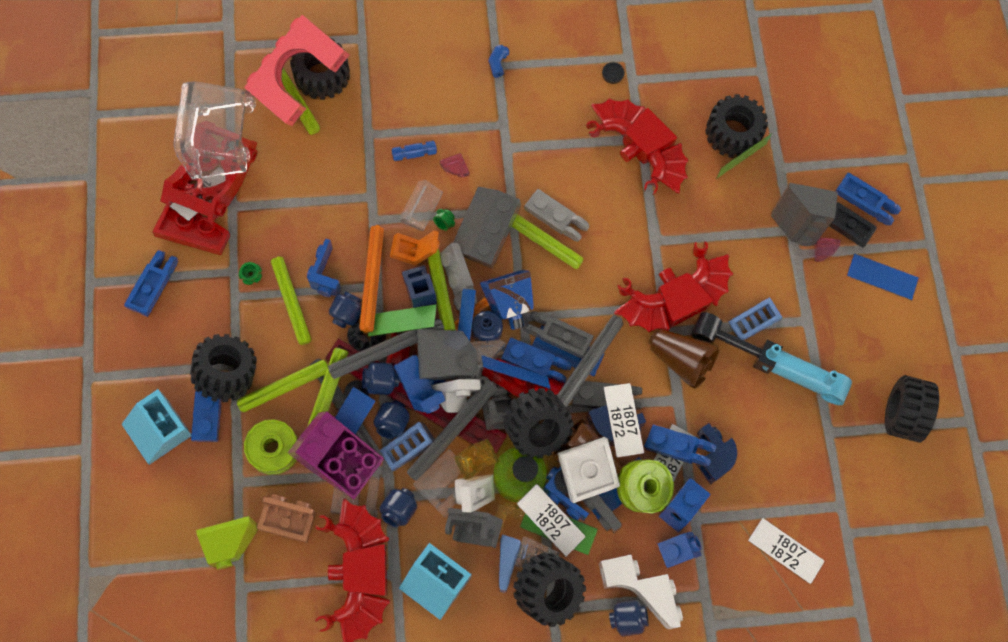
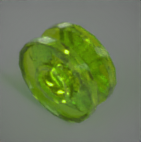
M516 448L509 449L500 455L495 464L493 475L498 492L503 498L514 503H518L536 484L543 490L547 472L542 458L537 459L534 456L533 459L538 465V474L535 479L530 482L516 480L513 477V464L518 458L526 456V454H520Z

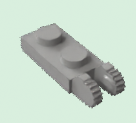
M539 189L536 190L524 206V209L561 235L564 234L576 242L582 237L579 232L569 227L570 223L584 231H587L590 227L589 223L583 218L577 216L574 212Z
M451 243L440 253L448 276L449 285L455 296L453 300L454 305L460 311L463 289L474 290V285L460 245L458 243Z

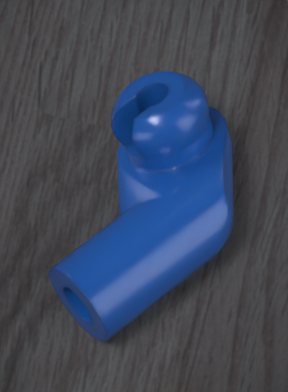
M496 46L488 59L493 77L495 78L504 75L501 61L509 56V49L506 46Z

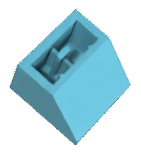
M159 389L136 403L122 423V426L149 465L191 437L190 431Z
M429 543L411 567L399 589L441 620L471 579V574Z

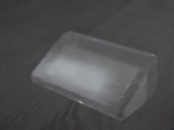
M427 180L418 182L398 220L420 231H424L443 191Z

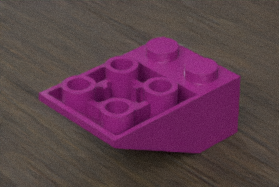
M327 411L320 412L315 416L288 451V454L304 467L353 500L384 460L381 455Z

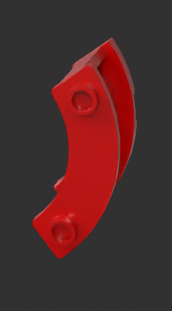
M210 122L198 125L187 152L190 158L185 166L180 165L170 177L164 180L160 202L167 205L174 202L208 216L207 220L211 222L219 216L223 217L227 207L239 191L251 163L257 158V142L220 129ZM213 135L223 138V143L220 145L213 138ZM231 142L243 146L239 158L234 157L237 152L236 147L231 148L227 154L225 153ZM207 154L211 157L209 161L204 160ZM221 161L226 181L215 186L203 188L204 184L198 173L199 169H210ZM192 181H197V182H198L196 188H195V184H194V183L191 184Z

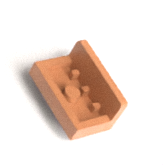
M272 494L271 498L264 497L262 501L264 507L257 530L308 543L316 517V512L311 509L312 505L302 501H297L296 505L287 503V498Z

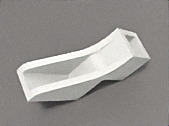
M632 555L603 560L599 563L604 589L616 587L628 589L640 598L666 629L681 627L680 621H683L680 606L675 604L673 595H676V587L672 579L669 580L668 574L637 580L640 570L637 560L633 561Z

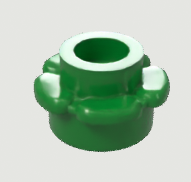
M438 209L436 211L437 214L434 216L433 221L439 229L447 231L455 226V216L450 210Z
M246 262L240 267L238 275L244 284L252 285L254 282L258 283L261 280L262 269L258 264Z

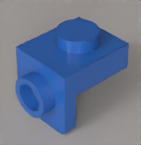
M693 532L683 533L658 543L667 568L702 556L700 552L702 549L698 537L694 536Z

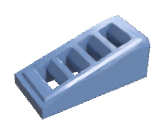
M769 297L728 321L739 339L746 340L779 322L783 317ZM766 308L772 318L768 320L762 309ZM756 312H758L764 322L761 325L754 316ZM750 317L756 328L752 329L745 318ZM740 321L743 323L746 330L748 331L745 334H743V332L737 324Z
M418 422L401 436H398L383 447L380 452L391 470L395 471L424 453L435 438L424 423ZM419 432L421 433V435H422L423 438L425 439V441H424L423 443L420 441L419 437L417 436V434H418ZM412 438L413 442L417 446L414 449L408 441V439ZM400 444L404 445L408 454H404L399 446ZM392 449H394L400 457L398 461H396V459L390 452Z
M502 535L500 539L499 588L500 592L503 593L507 592L521 546L520 540L506 535Z

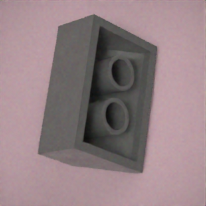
M789 183L772 210L771 217L790 241L797 242L801 246H814L835 219L838 192Z
M484 187L477 188L453 243L460 245L465 258L493 269L521 207L520 199L499 190Z

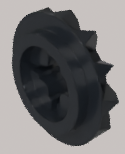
M360 322L348 328V342L357 351L361 352L386 341V334L371 336L369 341L367 336L363 335V331L359 329Z

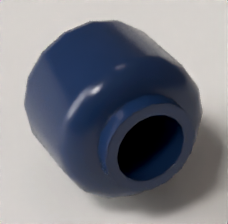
M347 291L344 294H337L328 311L329 315L334 318L332 323L344 329L347 325L354 326L361 316L362 299Z
M480 312L472 321V337L477 343L484 346L497 343L503 332L502 320L494 312Z
M372 362L367 368L363 369L362 387L366 388L369 394L390 395L394 387L399 386L400 379L391 363Z
M399 401L386 402L380 406L373 423L380 436L394 439V437L401 436L404 433L410 419V414L403 403Z
M405 488L391 490L379 507L382 514L381 519L391 527L406 526L418 508L414 494Z
M638 600L617 602L614 605V612L609 613L611 628H616L618 634L622 637L642 634L645 631V627L649 626L647 608L645 605H641Z

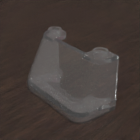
M197 81L183 83L174 136V150L192 180L246 172L247 162L250 161V153L248 148L244 147L241 142L244 114L252 113L253 108L256 107L255 97L249 91Z

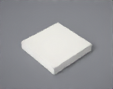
M603 437L558 453L569 498L572 503L620 487L607 438Z

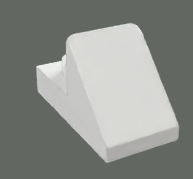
M458 379L431 385L433 390L442 391L446 401L440 404L446 412L459 413L467 404L466 397L471 396L472 391L480 390V380Z
M493 475L455 480L456 503L462 505V512L471 513L495 500Z

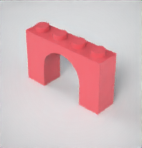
M303 15L291 23L289 32L278 39L275 45L276 48L271 54L263 58L261 67L257 72H253L248 77L247 84L244 87L284 123L291 126L294 125L307 108L289 94L283 85L282 70L287 60L298 53H310L330 70L336 72L350 55Z

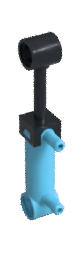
M707 312L700 313L691 333L692 338L712 344L715 339H719L757 357L753 365L754 368L766 374L770 372L775 373L816 392L829 403L835 405L844 404L852 385V380L837 371L828 372L782 350L783 346L768 339L761 348L720 330L722 320L717 316Z

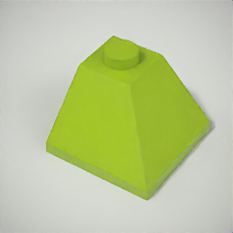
M247 516L196 530L208 565L216 567L217 570L231 567L232 562L238 561L258 531V523Z

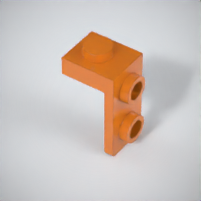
M433 230L420 240L400 233L395 234L390 257L412 265L419 264L437 252L439 248V240H437L439 232Z

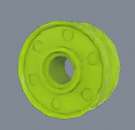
M275 419L264 420L254 425L247 433L244 441V453L248 462L259 472L267 475H279L290 470L297 462L296 459L288 454V451L298 438L293 429L285 422ZM277 442L278 449L275 452H266L269 443Z
M634 460L626 464L618 475L620 487L617 488L618 497L623 505L631 511L653 514L662 511L669 505L674 492V482L672 474L661 462L655 460ZM645 482H646V484H647V489H646V491L644 490V483H645Z

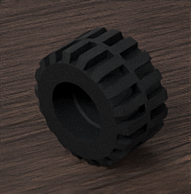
M298 53L293 55L292 60H290L291 70L297 88L302 90L304 95L310 94L312 99L320 97V100H325L326 96L333 98L335 93L340 94L342 92V87H347V80H350L348 58L336 72L328 69L325 72L315 73L310 71V69L322 62L313 54Z
M735 94L733 98L729 95L724 100L720 99L717 102V105L712 109L705 130L706 135H709L707 138L708 143H713L712 148L714 150L719 149V154L723 156L726 153L729 154L728 157L733 158L734 155L738 157L762 140L768 127V122H766L768 117L766 113H762L764 108L762 105H757L758 101L755 99L751 101L749 96L746 95L742 98L740 94ZM737 121L741 123L747 131H734L726 124V122Z
M216 334L213 335L212 339L210 337L205 338L203 343L200 342L197 345L192 356L190 380L192 384H195L194 389L197 392L202 391V396L205 398L208 396L212 397L211 401L217 402V399H222V402H228L230 398L235 401L239 398V395L243 397L247 393V389L250 390L256 370L257 358L254 356L253 348H248L249 344L246 341L241 342L237 336L231 338L230 334H224V337ZM225 364L232 367L234 371L222 372L212 366Z
M907 375L901 376L893 386L886 405L885 429L887 434L917 443L924 441L931 432L938 414L940 400L938 385L934 382Z
M539 388L537 391L530 389L526 394L522 392L519 394L520 397L518 399L514 398L510 402L512 404L511 407H507L505 410L507 415L503 416V421L505 423L504 429L516 450L522 455L526 454L528 458L536 456L537 459L543 458V455L551 456L555 450L557 452L561 450L562 444H566L569 441L567 437L572 435L573 430L571 427H573L571 414L557 394L555 395L551 390L545 391L544 388ZM545 419L538 426L532 427L536 422Z
M540 553L539 557L533 556L530 558L529 563L525 562L522 565L523 570L521 572L518 571L516 575L518 581L514 582L513 586L517 591L513 594L514 598L518 600L516 602L517 606L524 613L544 626L555 627L556 624L560 626L565 624L566 619L571 620L574 617L575 611L579 612L581 608L579 605L585 599L583 592H586V586L582 584L585 579L577 567L553 553L548 555ZM555 581L552 592L544 598L547 587Z

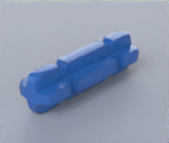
M435 141L425 142L426 144L416 143L405 145L404 148H401V146L392 148L393 160L400 161L404 157L406 159L422 157L426 153L428 155L436 154Z

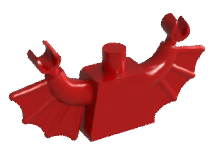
M608 98L604 103L591 104L602 124H598L594 120L587 122V129L596 128L594 131H590L589 135L596 138L600 135L601 131H616L624 136L622 142L626 147L620 151V156L624 161L629 162L636 157L643 164L648 162L651 164L653 172L650 176L651 180L645 183L644 192L647 186L653 185L655 190L652 195H655L658 190L657 183L661 181L679 194L681 183L688 178L685 166L689 159L683 154L682 143L675 145L677 136L648 107L645 109L644 106H637L629 99L615 101Z
M704 241L703 249L697 247V242H695L692 253L698 258L696 260V271L692 275L685 273L676 277L671 268L663 270L659 273V277L664 284L659 287L655 294L647 295L639 290L635 291L632 289L631 280L622 278L623 283L628 287L622 288L620 285H617L619 294L622 296L630 295L631 299L615 310L614 314L624 317L630 327L639 326L649 333L657 329L669 331L676 325L708 310L711 304L718 306L721 296L729 292L728 280L730 276H733V272H731L728 265L730 256L726 254L707 260L705 256L708 250V243Z
M344 498L342 500L339 523L336 525L329 517L320 515V518L326 520V525L323 528L315 525V528L324 533L332 531L334 535L344 541L347 552L343 553V564L328 565V580H343V591L348 592L345 603L341 608L335 610L332 615L325 614L317 617L315 622L322 619L326 620V628L319 630L324 632L330 630L334 626V622L338 621L343 642H353L357 639H368L370 630L374 626L383 623L384 609L390 604L389 599L368 595L387 596L386 545L378 544L389 541V537L382 531L381 519L371 516L366 509V505L356 506Z

